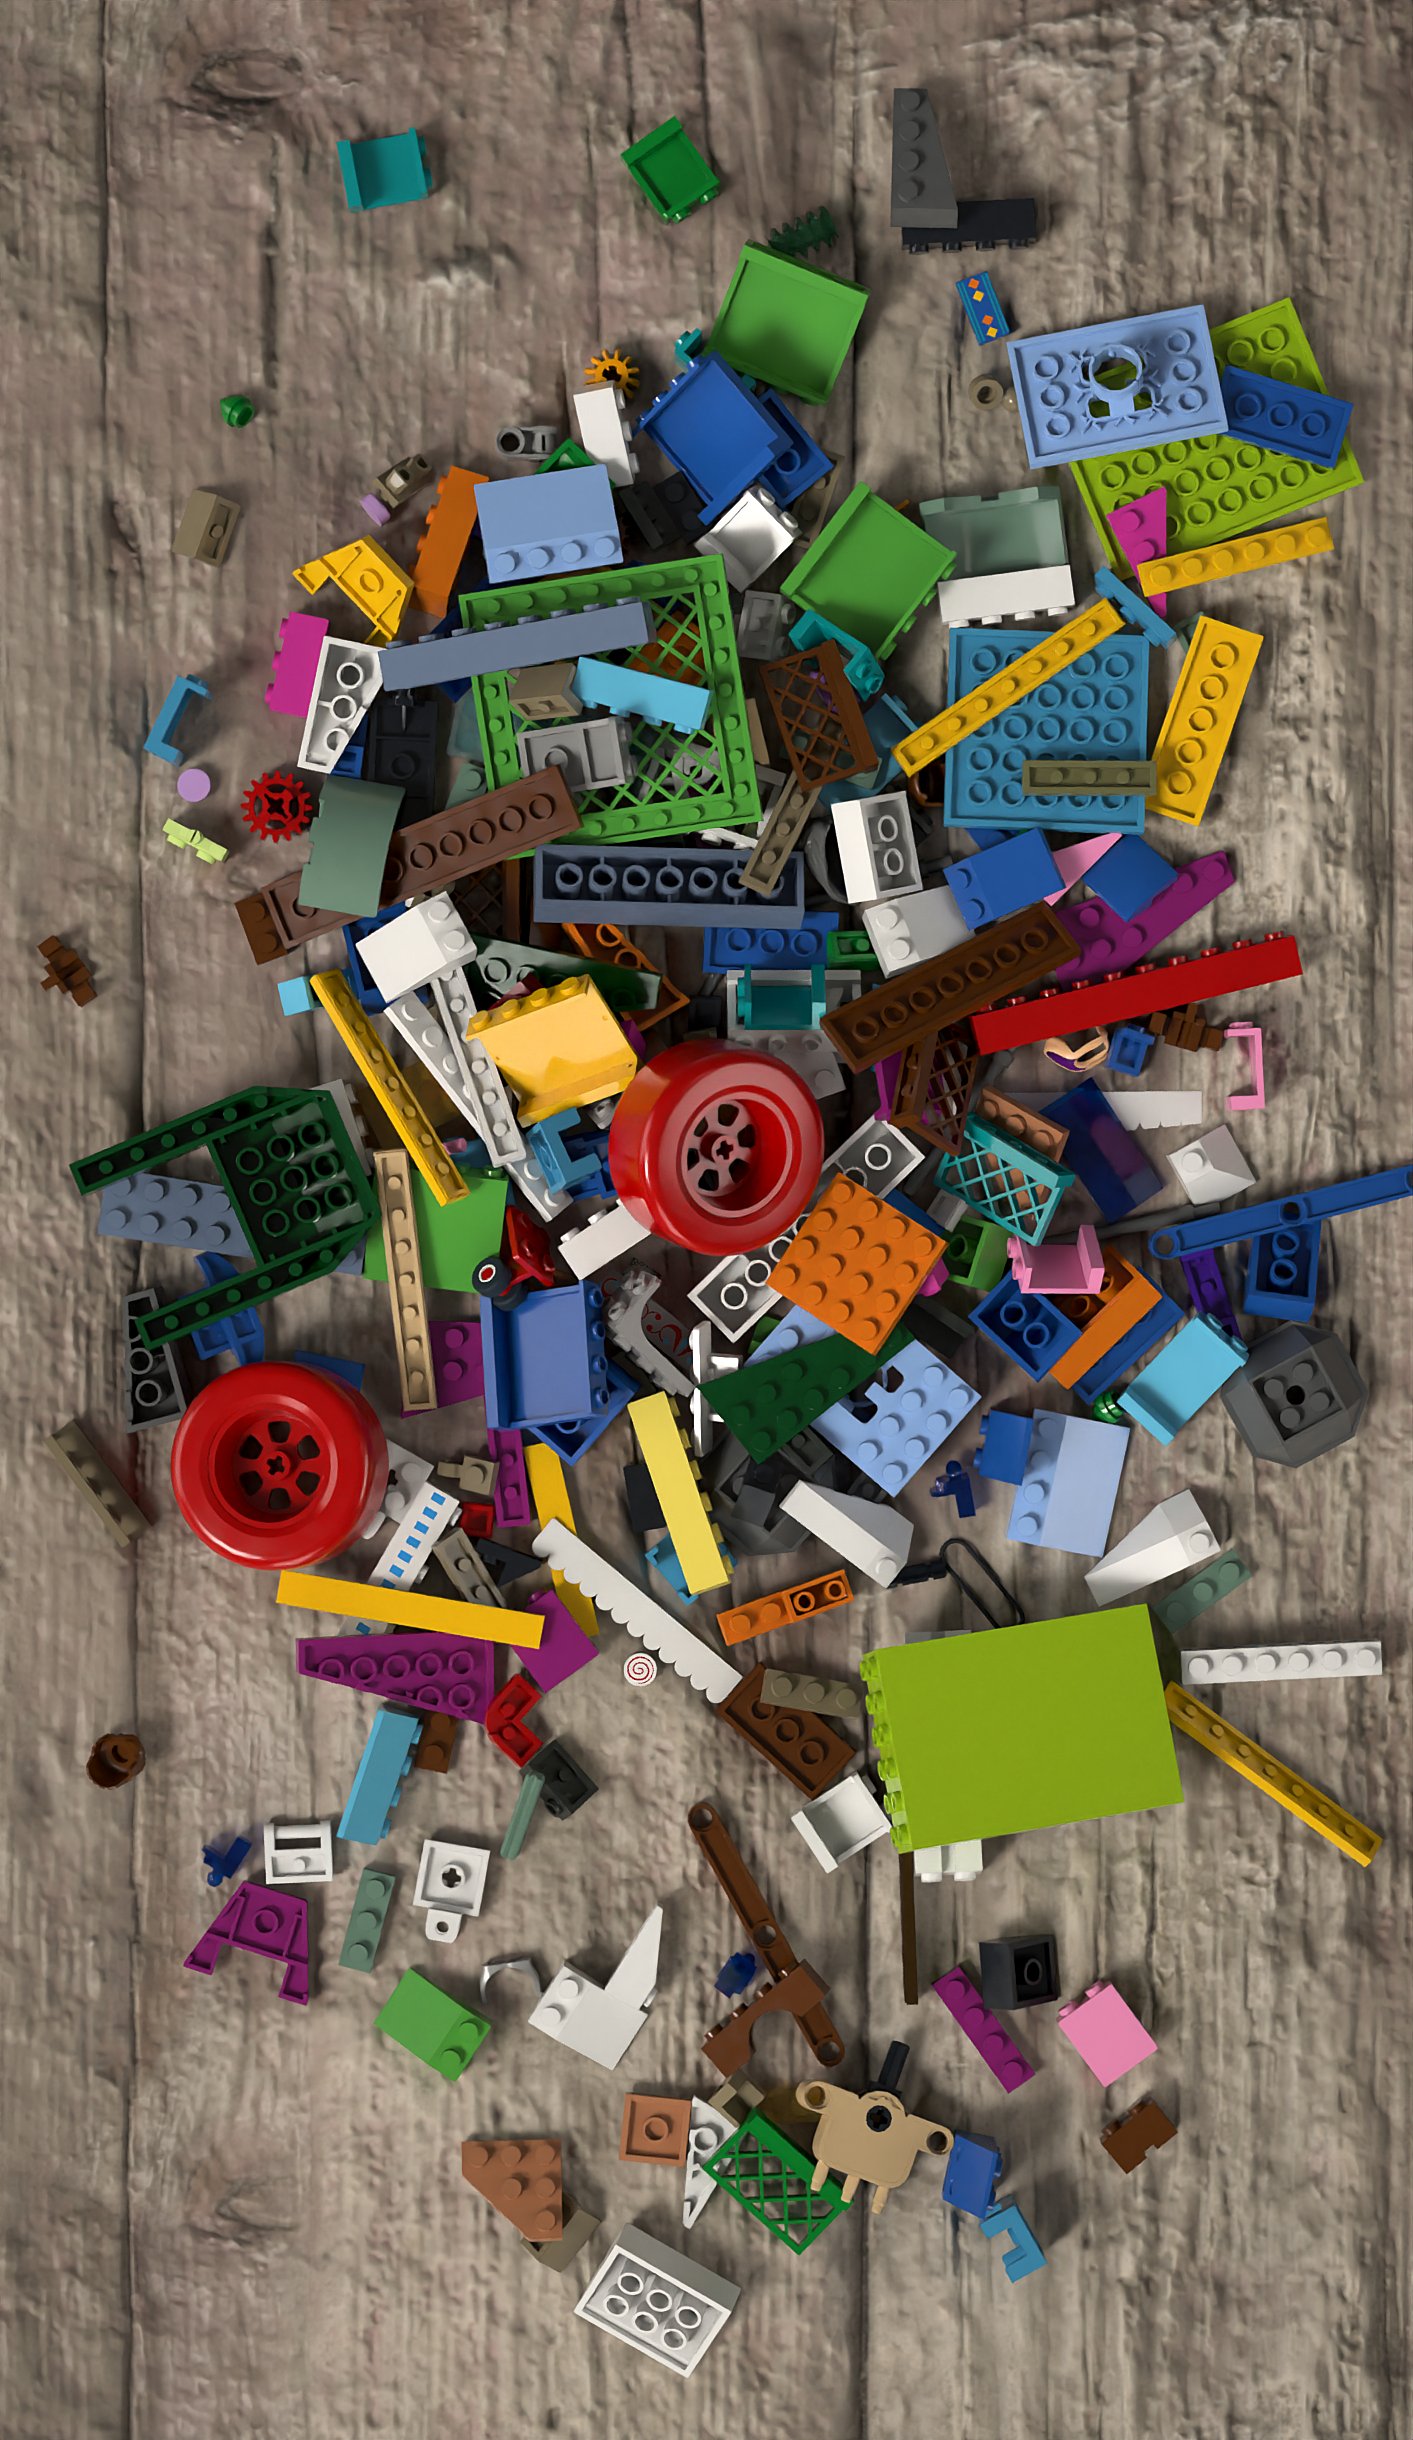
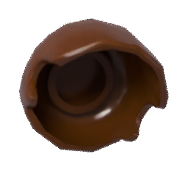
M937 759L910 778L906 777L909 795L918 805L927 808L944 806L945 763L936 761Z

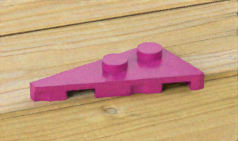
M1165 487L1106 515L1141 588L1137 565L1166 557ZM1166 592L1146 597L1153 612L1161 619L1166 616Z

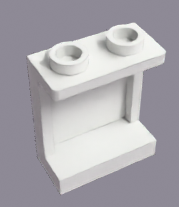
M757 485L748 489L743 494L741 500L718 524L694 545L704 556L721 553L724 555L727 580L740 593L751 587L802 534L796 519L788 512H782L774 504V497L766 489L759 488Z
M857 1771L816 1797L813 1801L790 1814L792 1821L827 1874L837 1868L839 1863L886 1832L889 1833L890 1828L893 1827L891 1824L892 1815L887 1814L884 1803L879 1805L872 1795L877 1792V1789L867 1774L861 1778Z

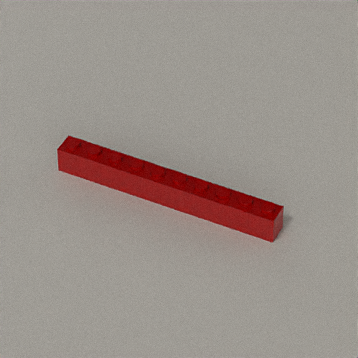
M1283 930L1265 934V941L1253 944L1250 938L1233 942V949L1220 952L1219 946L1201 950V957L1188 960L1187 955H1181L1168 959L1169 965L1156 968L1155 963L1145 964L1136 967L1137 973L1124 976L1123 971L1103 975L1105 980L1103 982L1092 984L1091 979L1071 983L1072 990L1060 992L1059 987L1039 991L1040 998L1027 1000V995L1007 999L1008 1006L996 1009L994 1003L988 1004L977 1010L976 1014L968 1015L977 1054L985 1055L1302 975L1303 971L1294 935L1285 936Z

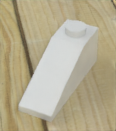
M659 1902L654 1906L604 1987L606 1992L636 2011L640 2009L642 2004L648 2007L658 1991L654 1988V1985L656 1983L663 1905Z

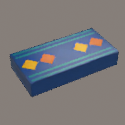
M987 271L955 283L978 346L1010 335Z

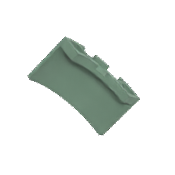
M1035 486L1000 492L998 496L982 498L981 495L947 497L919 503L922 530L951 552L954 550L957 553L953 561L958 565L947 580L940 577L937 582L1063 566L1069 562L1059 486Z
M328 774L319 797V818L313 817L308 842L313 843L314 847L311 848L308 864L304 863L298 905L370 918L377 916L387 854L395 821L405 796V788Z

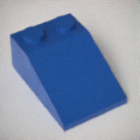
M768 388L757 399L794 443L757 481L774 497L775 502L783 509L834 466L775 392Z
M1041 827L1032 829L943 869L969 931L1067 888Z
M404 901L379 911L374 918L364 917L342 926L362 1008L368 1017L385 1013L384 1010L397 999L386 1004L356 948V943L407 912ZM425 985L413 990L422 1003L429 1002Z
M1283 1211L1284 1217L1289 1221H1294L1299 1217L1298 1213ZM1321 1220L1251 1238L1243 1314L1309 1322L1315 1305Z
M1012 1269L968 1316L1036 1382H1039L1084 1334L1042 1293H1021L1018 1280L1013 1279Z
M989 1409L988 1415L982 1414L979 1434L984 1435L982 1448L976 1447L973 1467L978 1468L977 1474L1022 1486L1034 1419L1027 1415Z

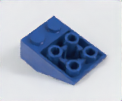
M955 2129L953 2135L954 2145L949 2154L941 2193L942 2199L978 2218L985 2219L986 2211H993L996 2198L993 2178H999L1002 2170L1003 2158H1001V2153H999L1000 2147H996L994 2137Z

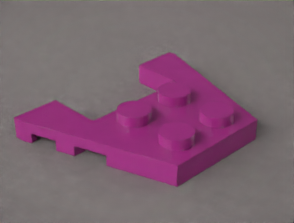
M244 1880L187 1957L183 1967L212 1975L222 1943H226L287 1963L288 1967L278 1997L307 2006L309 2000L308 1900Z

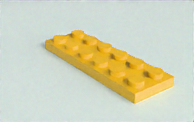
M1200 615L1151 761H1157L1156 796H1145V809L1199 827L1264 636Z

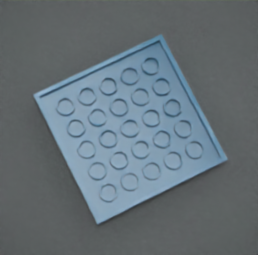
M950 628L947 709L1055 632ZM1111 635L949 749L945 754L943 827L1032 830L1041 827L1042 831L1143 835L1145 796H1022V761H1146L1149 640L1141 635Z

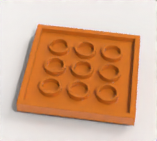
M838 1172L765 1284L876 1356L949 1243Z

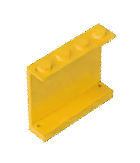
M589 974L577 978L570 977L559 985L548 989H538L530 996L519 1000H509L498 1008L490 1011H480L469 1018L466 1039L467 1041L475 1038L481 1040L520 1102L517 1120L522 1128L538 1123L572 1107L579 1108L625 1091L634 1076L644 1067L642 1060Z

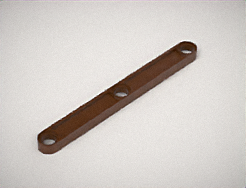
M697 1803L688 1812L687 1821L689 1827L776 1983L781 1978L778 1973L791 1961H794L796 1965L799 1962L716 1810L708 1803ZM699 1809H706L712 1815V1821L706 1827H698L693 1822V1814ZM764 1925L771 1926L776 1932L775 1939L768 1944L760 1942L756 1936L757 1930ZM818 2002L802 2017L792 2013L820 2064L833 2067L842 2062L845 2054L843 2042L821 2002ZM834 2042L838 2045L840 2050L835 2059L827 2060L822 2057L820 2048L824 2043Z

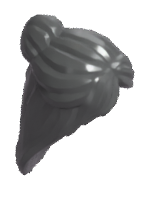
M833 815L816 817L807 821L792 852H803L807 868L832 899L855 907L859 906L861 902L848 903Z

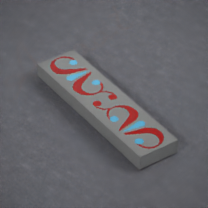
M613 1267L599 1283L603 1299L612 1296L620 1287L619 1282L623 1275ZM649 1298L644 1305L641 1315V1326L645 1337L690 1373V1367L693 1363V1350L689 1346L691 1330L652 1298ZM711 1347V1353H715L716 1350Z

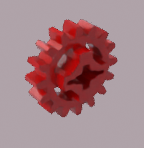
M280 771L275 772L273 779H270L266 773H262L263 782L259 784L257 781L252 780L251 784L255 788L253 792L246 790L243 792L249 798V802L240 804V807L248 810L249 814L245 815L242 819L244 822L252 821L254 823L249 829L252 834L259 829L262 831L260 839L263 841L269 835H272L273 842L278 844L280 836L284 835L286 840L290 842L292 841L291 832L295 831L302 835L303 831L300 824H310L311 822L305 816L306 812L314 810L313 806L305 803L306 800L312 797L311 793H301L305 784L300 781L294 785L293 774L289 773L284 780ZM274 785L288 787L282 793H271L268 790V787ZM259 796L263 801L262 812L258 814L259 816H256L255 803ZM267 796L277 802L284 800L285 803H283L282 808L288 816L287 819L276 812L272 815L269 813L272 810V806L266 798ZM298 798L299 812L295 818L291 814L292 803ZM274 821L283 822L287 827L283 829H270L266 826Z

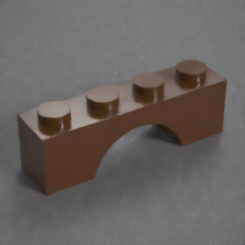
M805 1958L797 1965L794 1961H791L778 1973L781 1978L776 1983L771 1985L769 1982H766L753 1994L757 1999L748 2006L744 2002L741 2003L729 2014L731 2020L722 2027L720 2023H717L704 2035L707 2040L701 2047V2050L726 2079L748 2062L757 2051L753 2041V2027L755 2021L761 2015L769 2011L785 2010L802 2017L826 1997L830 1991V1987Z

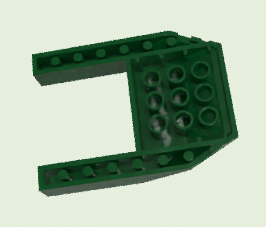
M253 1086L69 1164L81 1196L86 1197L207 1146L254 1256L257 1268L134 1319L147 1351L159 1348L334 1272L382 1216L380 1207L330 1090Z

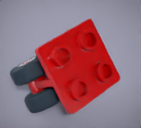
M512 1204L505 1207L512 1250L511 1258L506 1263L499 1257H488L476 1266L472 1274L474 1289L484 1297H493V1304L503 1311L513 1310L523 1303L528 1293L526 1278L534 1275L548 1288L555 1284L553 1276L555 1266L550 1257L549 1245L551 1241L547 1231L543 1227L539 1228L530 1220L525 1212H520Z

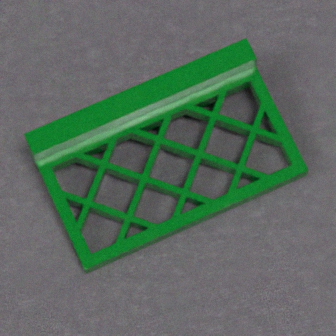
M757 2106L747 2114V2119L702 2165V2170L799 2256L842 2210L846 2212L854 2203L853 2197L850 2203L841 2200L844 2185L829 2171L819 2192L816 2191V2194H811L810 2186L818 2161ZM749 2131L758 2139V2151H739L738 2140ZM762 2144L769 2150H762ZM733 2146L735 2147V2152H728ZM777 2156L782 2161V2172L763 2173L762 2157ZM758 2157L759 2173L739 2174V2158ZM735 2158V2174L721 2175L713 2167L720 2159ZM786 2165L794 2172H786ZM787 2178L803 2179L806 2182L807 2194L787 2195ZM783 2179V2195L764 2196L763 2180ZM759 2180L760 2196L745 2197L740 2192V2181ZM729 2181H736V2188ZM807 2200V2217L788 2218L787 2201ZM811 2200H826L833 2206L825 2216H811ZM783 2201L784 2218H769L764 2214V2202ZM753 2203H760V2209ZM808 2223V2234L799 2244L788 2235V2224ZM812 2223H818V2224L812 2229ZM778 2224H784V2231L778 2226Z

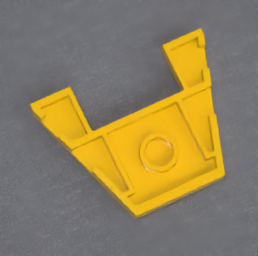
M369 534L300 566L292 573L312 595L318 592L331 577L377 626L363 642L364 644L387 649L386 643L397 641L415 583Z

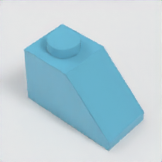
M352 968L342 969V974L359 1000ZM314 975L303 976L277 984L284 1016L325 1008L309 982Z

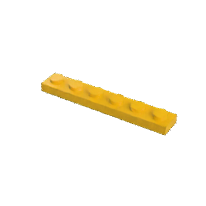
M1327 517L1141 563L1137 565L1144 597H1149L1334 549Z

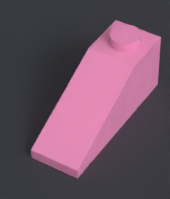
M1109 833L1052 852L1067 888L1041 900L1051 907L1122 835L1120 833Z

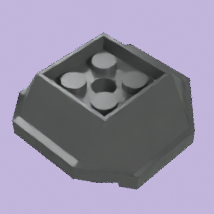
M1288 1320L1245 1344L1248 1348L1246 1352L1250 1354L1248 1360L1243 1367L1239 1366L1222 1384L1219 1398L1251 1456L1298 1468L1355 1436L1369 1391L1338 1334ZM1298 1385L1303 1391V1398L1297 1404H1290L1287 1401L1286 1392L1291 1386Z
M727 1426L713 1442L712 1450L697 1461L702 1475V1479L697 1480L701 1493L707 1491L713 1510L708 1512L711 1524L718 1523L721 1534L747 1556L795 1552L811 1534V1531L780 1508L779 1505L799 1480L827 1487L837 1492L835 1456L824 1463L811 1477L782 1448H779L768 1458L784 1463V1467L774 1493L776 1494L763 1527L731 1517L751 1455Z

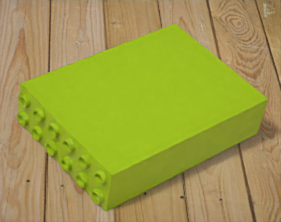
M1147 1603L880 1648L862 1655L863 1661L859 1664L862 1680L867 1681L869 1694L866 1695V1707L870 1715L873 1714L875 1727L872 1728V1740L875 1748L879 1747L881 1761H878V1772L881 1781L886 1782L888 1793L884 1794V1805L887 1814L892 1815L894 1826L890 1828V1838L893 1847L898 1848L899 1854L1156 1809L1185 1802Z

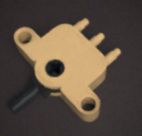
M893 2040L878 2081L870 2080L868 2088L857 2094L815 2079L804 2080L797 2087L796 2098L799 2104L806 2109L822 2114L812 2143L813 2155L818 2161L810 2186L812 2190L819 2192L826 2180L829 2168L836 2169L848 2174L841 2200L850 2203L853 2195H855L860 2179L878 2185L871 2210L880 2214L886 2205L891 2188L900 2186L909 2176L918 2150L934 2156H944L952 2150L954 2137L949 2129L905 2113L904 2107L899 2101L902 2091L896 2090V2086L910 2050L907 2044ZM818 2086L821 2092L820 2099L816 2103L811 2104L807 2097L808 2091L812 2087ZM871 2113L881 2116L879 2123L869 2119ZM939 2131L942 2136V2142L939 2147L932 2149L929 2143L930 2136L934 2132Z

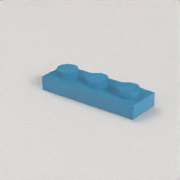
M1105 566L1095 574V583L1097 584L1095 590L1103 598L1106 597L1109 602L1113 599L1121 607L1119 612L1131 624L1139 623L1145 629L1143 632L1144 636L1157 647L1161 644L1165 649H1168L1176 641V632Z

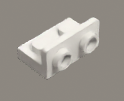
M746 590L737 637L740 658L775 662L788 655L790 650L788 634L791 624L796 617L795 603L781 594Z

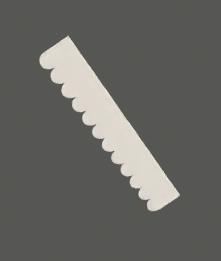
M1202 1091L1004 1093L1069 1131L1074 1130L1077 1123L1080 1129L1086 1132L1096 1129L1098 1122L1101 1129L1108 1132L1115 1130L1119 1123L1125 1131L1137 1129L1139 1123L1143 1129L1158 1128L1160 1121L1163 1127L1180 1126L1181 1122L1182 1125L1202 1123ZM953 1100V1114L955 1115L957 1107Z
M552 1518L532 1543L534 1554L538 1557L548 1556V1564L552 1569L562 1570L565 1568L564 1578L567 1582L576 1584L581 1581L579 1588L584 1596L593 1597L597 1594L595 1602L600 1609L610 1610L613 1608L611 1611L613 1620L620 1624L628 1622L627 1629L632 1636L640 1637L644 1635L643 1643L649 1650L659 1649V1657L665 1663L675 1662V1671L678 1675L683 1677L691 1675V1685L697 1690L707 1688L706 1695L709 1701L713 1703L722 1702L743 1678L736 1670L556 1519Z

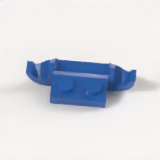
M207 1251L196 1255L194 1260L204 1275L205 1281L203 1282L205 1288L175 1300L177 1302L240 1274L228 1261L214 1252ZM254 1307L189 1334L199 1361L229 1349L232 1355L236 1356L239 1367L263 1360L265 1333Z

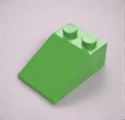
M409 1967L373 2024L426 2064L456 2082L492 2027L493 2020Z

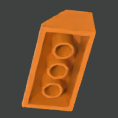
M1111 1244L1101 1252L1105 1270L1100 1294L1059 1293L1051 1301L1084 1333L1049 1370L1067 1390L1163 1297Z

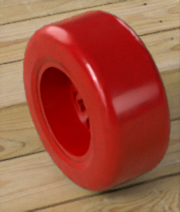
M703 1038L686 1041L666 1049L651 1059L634 1076L622 1094L616 1107L609 1133L608 1160L610 1174L616 1192L626 1210L641 1226L652 1234L704 1255L734 1256L748 1253L767 1245L783 1234L797 1220L809 1203L817 1186L824 1160L825 1134L823 1120L815 1096L807 1083L791 1066L769 1053L726 1039ZM721 1104L735 1106V1114L728 1125H721L718 1122V1108ZM704 1119L705 1128L698 1136H694V1130L699 1122ZM746 1127L745 1146H739L737 1134ZM688 1148H694L696 1161L687 1168ZM736 1158H739V1164L730 1175L728 1171L729 1165ZM706 1169H713L716 1173V1185L712 1190H704L698 1187V1181Z
M300 1361L254 1362L234 1368L213 1380L196 1396L184 1413L178 1425L171 1452V1480L174 1494L181 1513L192 1531L204 1544L221 1557L247 1568L264 1571H282L314 1566L338 1556L351 1547L364 1534L376 1517L386 1492L389 1474L386 1438L381 1423L369 1402L351 1383L338 1374L315 1364ZM285 1421L290 1423L291 1430L286 1442L276 1443L273 1441L269 1429L271 1422ZM250 1435L254 1436L263 1447L260 1456L256 1460L245 1458L240 1453L244 1442ZM311 1435L318 1445L320 1454L316 1458L305 1460L298 1451V1445L306 1436ZM283 1459L281 1464L285 1467L284 1471H278L279 1466L275 1464L276 1460ZM256 1471L260 1475L263 1484L254 1495H249L243 1487L240 1477L244 1473ZM304 1471L316 1473L320 1477L317 1488L310 1496L306 1495L297 1483ZM275 1488H285L291 1501V1506L288 1509L279 1510L270 1507L269 1501Z

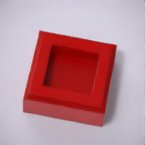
M463 1501L459 1528H462L467 1536L492 1538L495 1505Z

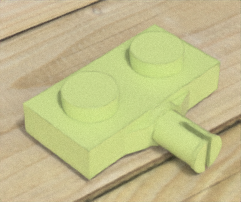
M169 818L162 829L169 834L167 841L182 849H185L187 844L198 849L197 857L214 865L216 859L224 863L230 852L203 837L200 831L190 830Z

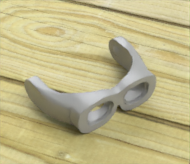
M519 1957L508 1961L499 1960L482 1964L483 1972L480 1979L482 2004H488V1995L486 1994L488 1979L495 1972L508 1967L517 1968L528 1973L535 1983L534 1991L536 1996L541 1997L540 1979L532 1965L531 1957Z

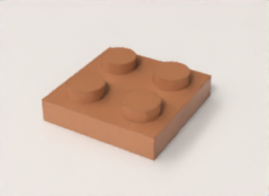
M626 2092L619 2160L685 2167L692 2099Z

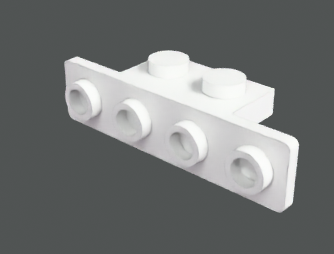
M702 1321L693 1328L689 1337V1346L693 1350L690 1380L694 1382L695 1387L743 1369V1355L711 1353V1321ZM695 1388L690 1402V1410L694 1414L691 1444L695 1446V1456L703 1457L713 1448L712 1421H724L699 1390Z

